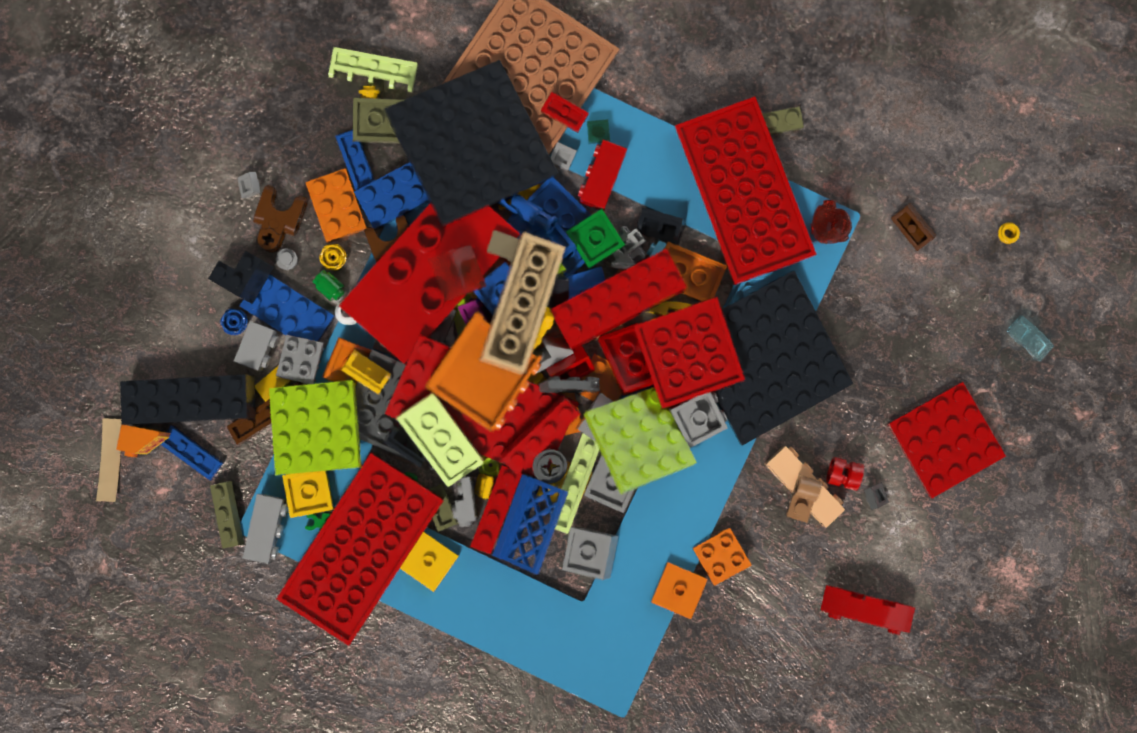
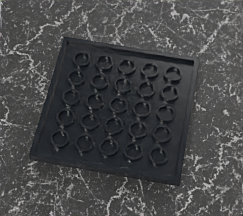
M500 60L384 108V113L442 227L558 175L555 165Z
M794 270L721 309L745 380L715 390L714 393L741 446L853 384Z

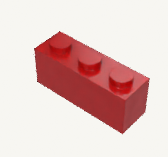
M603 140L601 145L597 144L593 154L596 157L594 165L589 164L585 175L589 178L586 185H581L578 196L581 197V204L597 210H605L627 153V148Z

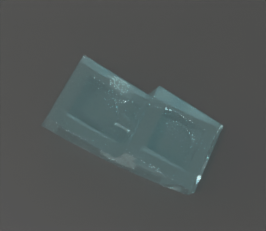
M1022 315L1006 330L1018 345L1023 346L1039 362L1054 347L1048 338Z

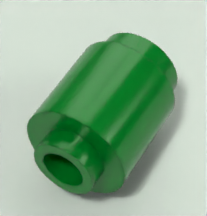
M323 270L313 280V283L316 285L315 288L329 301L334 299L338 301L345 293L343 290L345 285L330 272L327 273Z

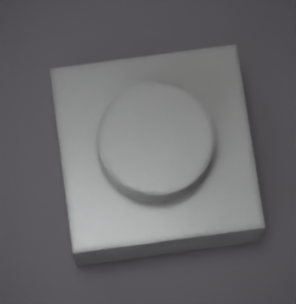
M557 142L550 158L555 166L569 171L577 151Z
M248 172L237 178L242 199L250 198L260 193V184L256 172Z

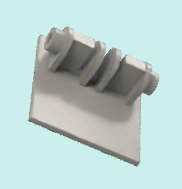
M286 335L276 377L305 384L316 382L315 376L317 369H319L318 364L321 363L320 357L322 350H324V343Z

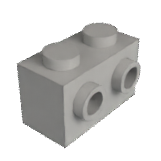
M250 321L234 361L255 370L263 371L270 363L271 357L269 354L271 349L275 348L278 343V332Z

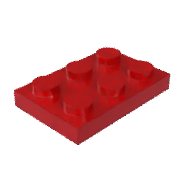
M638 323L598 337V342L623 395L653 385L634 329V325Z

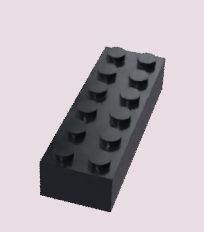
M254 375L120 381L121 424L123 425L256 418Z

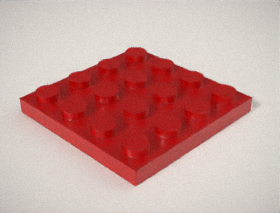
M717 297L634 325L662 409L745 380Z
M964 382L956 384L887 424L931 499L1006 457Z

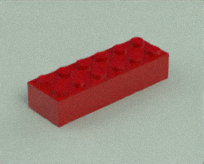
M666 248L550 309L570 349L574 350L687 290V286Z

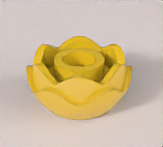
M338 244L326 245L323 247L319 259L326 269L338 270L346 262V252Z

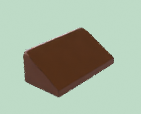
M911 203L891 218L916 251L936 237L934 231Z

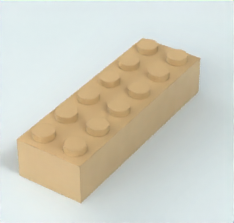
M523 233L519 237L479 361L520 375L525 373L565 247L527 233Z

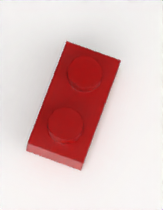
M553 92L550 93L541 109L543 114L577 133L589 115L587 111Z

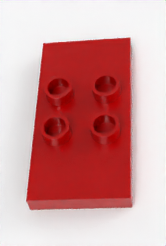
M430 203L338 306L405 364L410 357L419 334L430 337L500 258V256L487 253L493 231L495 230L514 238H518L520 233L490 206L442 227Z

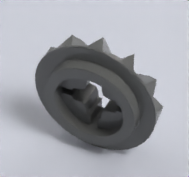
M549 448L534 458L533 472L540 481L555 483L564 477L567 471V461L558 450ZM549 458L553 464H556L551 468L550 474L547 467H543L548 464Z

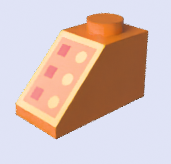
M121 424L116 450L124 451V456L137 458L138 454L147 455L170 437V433Z

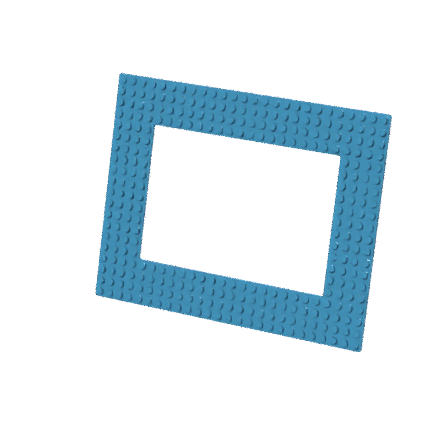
M594 88L581 108L587 111L589 115L580 131L577 133L567 128L559 140V143L577 151L569 170L588 179L589 177L585 176L589 164L594 165L596 159L593 156L597 144L601 145L603 140L627 148V153L612 191L654 211L683 218L686 226L717 240L675 126ZM788 180L800 212L806 215L804 223L817 255L773 271L765 285L794 270L816 311L860 219V214ZM430 201L404 215L409 226L425 210ZM396 220L384 226L379 239L391 241L397 236L398 227ZM371 253L357 284L376 264L373 253ZM740 284L733 285L723 308L728 306ZM338 321L320 358L321 363L318 364L319 369H317L315 376L316 382L314 381L313 384L333 382L322 376L338 337L379 352L399 362L401 361L394 356L373 349L376 339L358 323L344 325ZM717 402L716 405H717L718 409L721 410V408H720V406H719V404H718V402ZM726 421L725 424L728 429L690 448L697 462L695 465L638 487L616 533L618 542L611 577L605 580L595 578L583 601L573 598L426 527L424 532L452 550L459 557L434 592L399 569L379 601L623 718L629 711L675 613L651 603L665 566L669 562L694 572L699 559L693 548L710 538L756 438L741 446L728 421ZM359 439L362 467L373 445ZM274 454L240 522L243 536H248L257 494L262 493L286 499L282 475H275ZM361 468L327 470L334 509ZM288 509L286 516L282 517L283 533L281 538L277 539L276 546L279 547V553L300 562L319 534L320 528L314 530L305 529L306 525L313 526L314 520L307 518V515L290 518ZM333 510L324 511V512L332 513ZM323 512L314 514H316L319 518H322Z

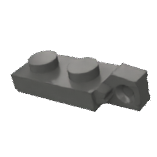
M548 377L547 381L539 384V391L546 393L600 391L599 378L587 377L584 381H580L579 377H570L567 380H560V377Z

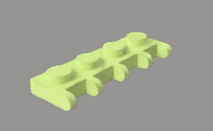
M334 47L329 77L334 78L335 71L348 73L347 81H352L354 74L369 77L368 85H373L374 78L390 81V89H394L395 82L409 84L408 92L412 93L418 64L416 62Z

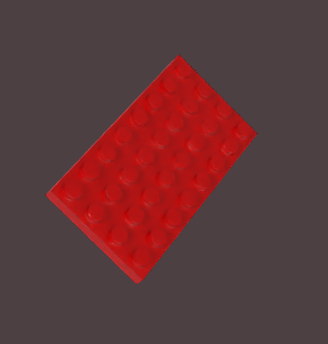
M755 96L675 125L676 133L734 285L817 255Z
M419 334L387 406L386 415L397 419L399 414L432 393L425 386L451 349L450 346ZM527 380L530 382L523 393H518L515 398L517 400L516 405L511 411H506L503 416L505 418L504 423L498 430L495 428L494 431L487 430L439 396L437 397L479 454L505 464L501 459L500 453L562 395L559 393L539 391L538 384ZM568 398L570 402L577 408L579 402L571 398ZM568 427L543 451L549 448L557 451ZM549 458L548 464H546V465L543 466V467H547V470H549V468H550V466H551V464H552V461H551L550 458ZM533 459L522 472L536 477L532 467Z
M370 453L276 600L347 646H350L444 499L375 454Z

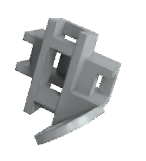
M623 226L618 234L622 241L625 242V246L612 254L616 260L611 262V267L628 269L646 257L647 254L641 245L647 241L638 229L630 232L626 226Z

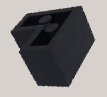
M245 251L235 269L218 261L208 279L253 304L274 267Z

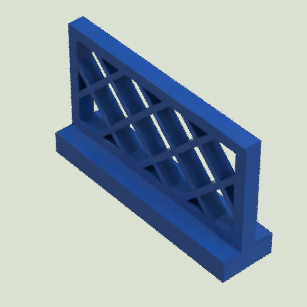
M522 474L492 556L538 575L568 491ZM539 486H541L544 494L537 498L536 495ZM556 492L560 493L557 502L552 504L550 496ZM546 500L548 508L541 511L539 503ZM534 506L536 515L529 519L531 508ZM550 513V522L545 525L543 516ZM538 520L540 529L533 532L531 523ZM526 527L528 536L522 539L521 535ZM542 533L543 541L537 546L535 537ZM530 541L533 549L526 553L524 544ZM519 547L521 556L513 559L516 549ZM534 554L536 560L533 567H531L528 557Z

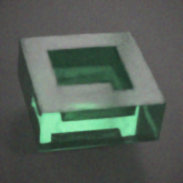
M608 119L587 121L589 144L602 143L603 140L610 142Z

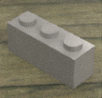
M262 493L256 495L243 559L266 564L272 563L273 559L276 560L279 547L276 546L277 539L281 538L283 533L281 521L288 511V504H285V498Z

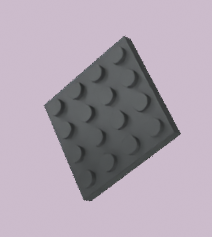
M371 350L368 359L391 373L379 394L357 381L355 389L359 439L407 459L383 442L395 423L401 424L398 419L386 415L385 411L406 365Z

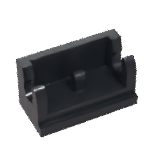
M642 208L637 229H639L641 235L679 245L686 222L683 218Z
M396 422L383 442L418 467H421L426 459L425 455L404 427Z

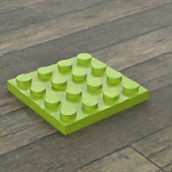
M355 380L269 388L275 475L361 468Z
M655 387L587 411L584 414L620 494L697 463L669 410L670 406L661 408Z

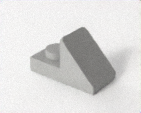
M543 335L542 341L545 347L532 353L535 356L542 357L539 361L542 365L537 371L539 373L573 354V351L570 349L566 339Z

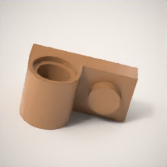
M798 475L785 516L807 523L813 504L820 495L822 482Z

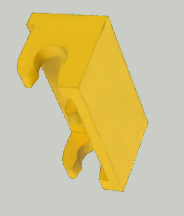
M355 349L341 368L342 371L377 394L380 393L391 373Z

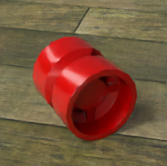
M833 457L829 465L826 482L835 486L843 484L844 488L858 491L863 479L864 464L853 461L848 464L845 459Z

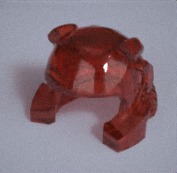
M825 200L822 205L817 207L814 213L812 223L810 224L811 233L822 244L845 242L849 239L848 235L852 229V221L845 210L836 208V201Z

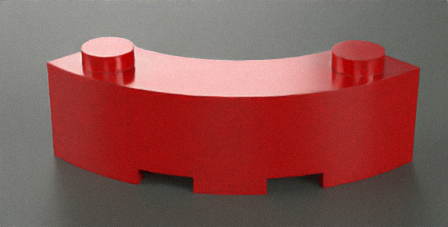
M826 585L820 610L827 612L828 617L837 620L845 617L888 628L887 632L900 635L901 631L910 633L916 607L866 595L865 599H863L864 594Z

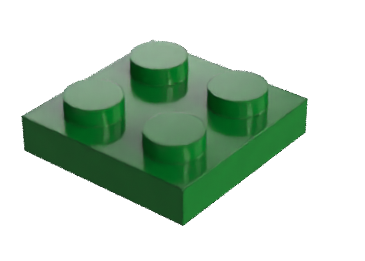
M603 209L566 231V234L576 245L577 251L589 269L625 246Z

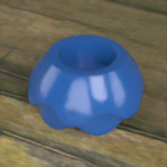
M228 309L221 317L220 323L225 333L239 335L246 329L248 319L242 310Z

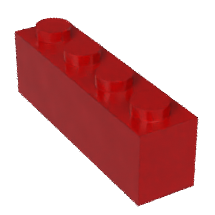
M563 394L500 453L502 461L517 475L581 415L579 410Z
M502 465L470 547L488 554L492 553L523 472L516 475L508 466Z

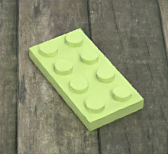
M433 392L397 416L398 421L448 487L484 463L477 450Z

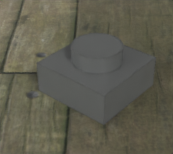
M882 482L864 489L866 500L871 510L889 503Z

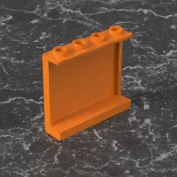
M476 312L425 387L487 430L494 431L495 428L498 430L504 423L505 418L503 416L506 411H511L516 405L517 400L515 398L518 393H523L530 382L527 379L531 373L535 375L542 364L539 361L542 357L531 353L525 373L521 375L479 361L490 324L483 320L484 317Z

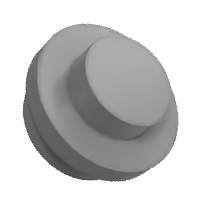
M282 249L276 256L277 265L284 270L293 269L298 262L297 254L291 249Z

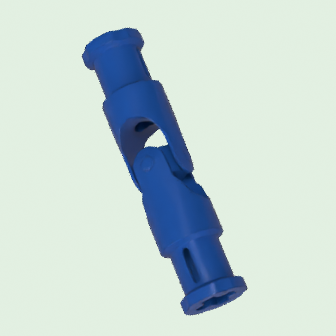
M518 193L497 202V204L511 212L519 214L531 225L536 224L544 229L546 234L551 233L558 222L556 216L552 217L543 212V208L525 200ZM512 198L511 205L507 204L506 201Z

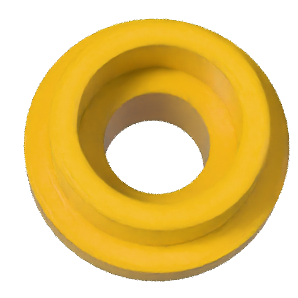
M363 86V90H358V94H361V98L378 99L380 90H376V86Z
M1004 223L998 229V238L1005 244L1014 243L1019 238L1020 231L1014 223ZM1006 230H1009L1011 232L1010 237H1007L1005 235Z

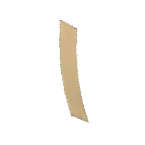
M102 418L101 463L96 501H116L121 453L116 448L121 428V419Z

